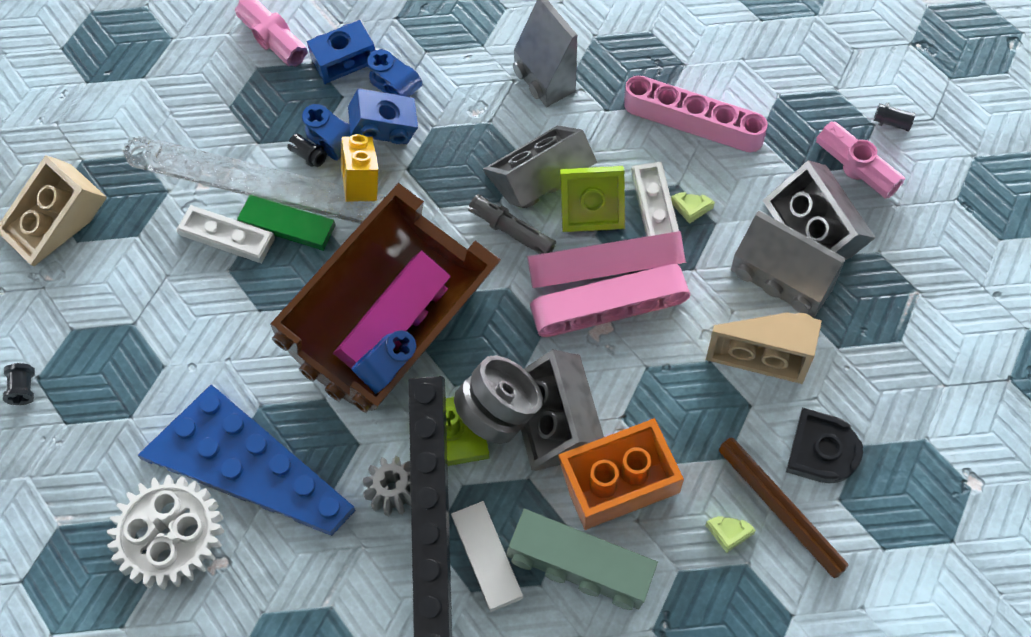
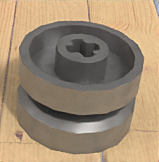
M496 355L487 356L472 372V376L455 392L454 404L458 415L471 431L486 441L503 444L510 442L524 427V424L542 407L543 398L539 386L527 371L510 359Z

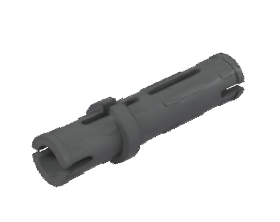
M477 194L471 200L468 211L484 219L490 224L489 226L492 229H499L538 254L550 253L554 250L556 240L551 239L529 224L509 213L508 208L504 206L499 207L480 194Z

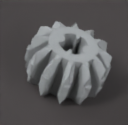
M395 456L392 463L388 464L387 460L381 457V467L377 468L370 465L368 470L371 476L363 478V485L367 488L363 492L366 500L372 501L371 507L374 511L383 507L384 514L389 517L393 508H397L398 513L403 515L405 512L403 505L406 503L411 506L410 461L401 465L400 458ZM395 482L397 488L389 490L388 484Z

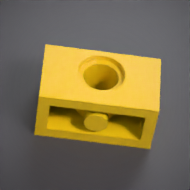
M360 134L342 137L341 173L346 202L377 201L379 169L373 137H366Z

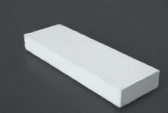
M662 162L632 166L631 173L646 237L679 231Z
M190 205L176 229L180 236L261 264L275 240L272 232Z
M484 501L452 513V519L490 612L522 600L523 594Z

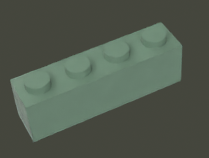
M525 508L506 554V557L511 558V562L520 568L531 570L534 567L544 571L545 576L552 581L558 583L569 581L579 585L578 589L581 592L594 597H598L599 594L613 599L612 603L625 610L640 609L645 602L658 564L656 560Z

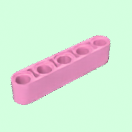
M633 76L626 82L624 107L633 115L745 152H756L763 146L768 123L766 118L759 113L645 76Z
M681 231L527 256L532 288L641 271L670 264L686 263Z
M670 264L543 295L530 303V309L539 336L552 337L676 306L687 301L691 295L681 267L678 264Z

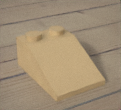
M45 155L0 221V236L30 265L36 266L90 223L107 197L74 166Z
M787 312L714 325L705 360L803 384L815 356L822 320L814 319L805 313L793 314Z

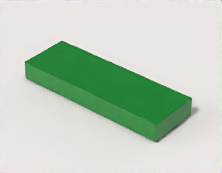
M249 195L237 218V221L272 232L274 236L323 251L336 226L333 219L254 195Z

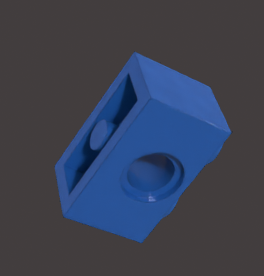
M361 20L343 25L338 29L306 41L311 60L324 84L368 67V56L371 52L375 51L374 43Z
M358 88L348 105L351 136L360 134L366 137L372 136L374 140L407 145L418 129L415 98Z

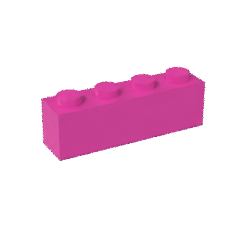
M421 250L408 262L333 354L352 369L356 362L387 334L400 330L407 331L412 324L415 327L418 326L428 314L425 307L431 300L436 303L447 291L448 288L444 284L451 276ZM400 341L394 342L395 351L399 349L401 345Z

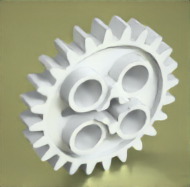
M167 475L163 485H160L156 478H152L151 488L149 489L142 483L138 484L140 494L136 496L130 492L126 493L130 503L128 505L118 503L116 506L122 511L121 516L110 517V520L117 525V528L107 530V534L111 538L116 539L107 544L112 552H117L111 559L117 565L122 564L119 570L125 576L131 574L130 579L137 584L143 579V584L147 588H151L155 581H157V585L162 590H165L168 580H171L176 587H180L181 576L184 575L190 581H193L194 575L192 570L197 568L205 572L206 568L202 561L204 559L215 560V556L210 551L211 547L218 548L222 546L220 541L214 537L224 533L222 526L216 524L223 520L222 514L219 511H215L219 507L215 499H210L211 494L206 488L200 491V486L196 481H193L188 486V482L183 476L175 484L170 475ZM175 503L171 511L164 514L161 513L166 504ZM198 525L194 534L184 536V532L189 526ZM148 527L147 533L143 537L135 539L139 529ZM166 528L170 530V532L167 535H164L162 533V531ZM168 549L171 550L170 556L165 561L157 562L161 552Z

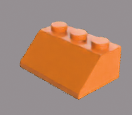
M655 418L558 455L571 500L584 530L677 495L681 492L684 481Z

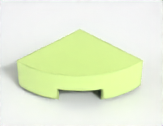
M681 192L671 196L672 205L689 224L712 210L715 204L706 195L699 196Z
M723 516L712 518L705 524L726 553L754 535L756 531L753 526L744 520L740 521Z

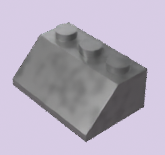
M556 126L483 168V170L509 204L528 208L535 205L539 201V197L545 193H553L561 189L560 169L589 168L596 164L597 160L582 129Z
M808 160L763 199L775 220L846 258L845 260L853 257L876 238L829 168L824 164Z
M758 211L734 255L731 271L735 272L740 279L747 282L750 281L763 288L768 295L775 298L778 297L791 304L796 311L808 314L814 318L832 292L846 258L765 213Z
M552 349L524 368L539 386L543 398L542 407L521 429L531 470L537 471L561 465L558 457L559 454L604 437L580 355Z

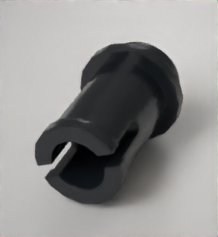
M887 102L885 105L879 103L873 121L879 122V126L886 124L909 132L915 118V113L890 107Z
M298 133L289 139V142L295 146L288 144V150L305 159L308 166L319 167L325 162L327 153L322 145H315Z

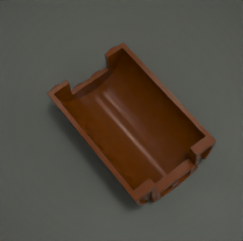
M399 182L270 323L275 334L272 337L273 342L284 351H288L301 365L299 371L312 382L317 379L326 386L324 390L334 400L340 402L343 398L364 413L377 409L501 261L500 258L476 240L466 249L422 216L424 201ZM422 250L451 276L444 284L448 289L436 303L431 300L425 307L428 314L418 326L415 327L412 324L408 328L407 332L414 337L416 342L415 353L398 370L395 377L380 392L375 394L333 352L408 262ZM393 349L395 354L401 352L399 349L397 351Z

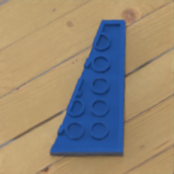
M212 384L138 454V457L145 462L157 464L178 475L182 474L197 480L200 484L245 502L247 500L261 506L265 510L273 513L277 512L292 518L295 522L333 536L356 511L351 503Z

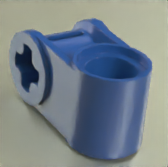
M379 49L371 52L368 56L367 62L371 69L369 73L370 83L383 93L410 97L422 87L423 83L419 74L413 68L405 65L393 56L389 51Z
M309 105L302 113L303 123L306 125L305 132L307 138L316 145H322L330 158L336 161L341 158L342 137L351 136L350 125L339 119L323 105Z
M402 330L387 334L364 354L351 370L375 394L380 392L415 353L416 342L414 337L407 331ZM400 341L399 350L401 352L395 354L393 351L395 348L394 342Z

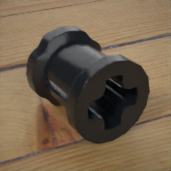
M14 363L5 366L4 376L7 377V389L3 393V401L10 405H27L34 401V393L31 391V378L35 376V368L25 363Z

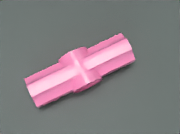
M239 0L238 6L235 8L236 16L252 30L255 39L265 50L270 48L287 66L296 67L301 64L308 53L307 48L290 32L287 23L281 15L276 12L272 14L258 0Z
M831 121L817 136L816 143L843 164V170L848 177L856 180L862 179L885 199L894 195L904 183L905 177L877 155L876 146L872 142L856 139L838 123Z

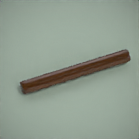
M732 437L724 441L720 445L719 452L833 578L845 572L849 566L847 561L743 447Z

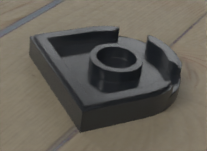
M802 407L786 472L822 483H838L846 480L856 471L862 460L863 444L861 440H859L851 425L845 420Z

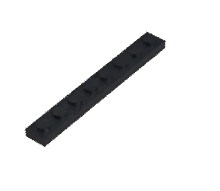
M443 376L408 379L414 637H452L445 378Z

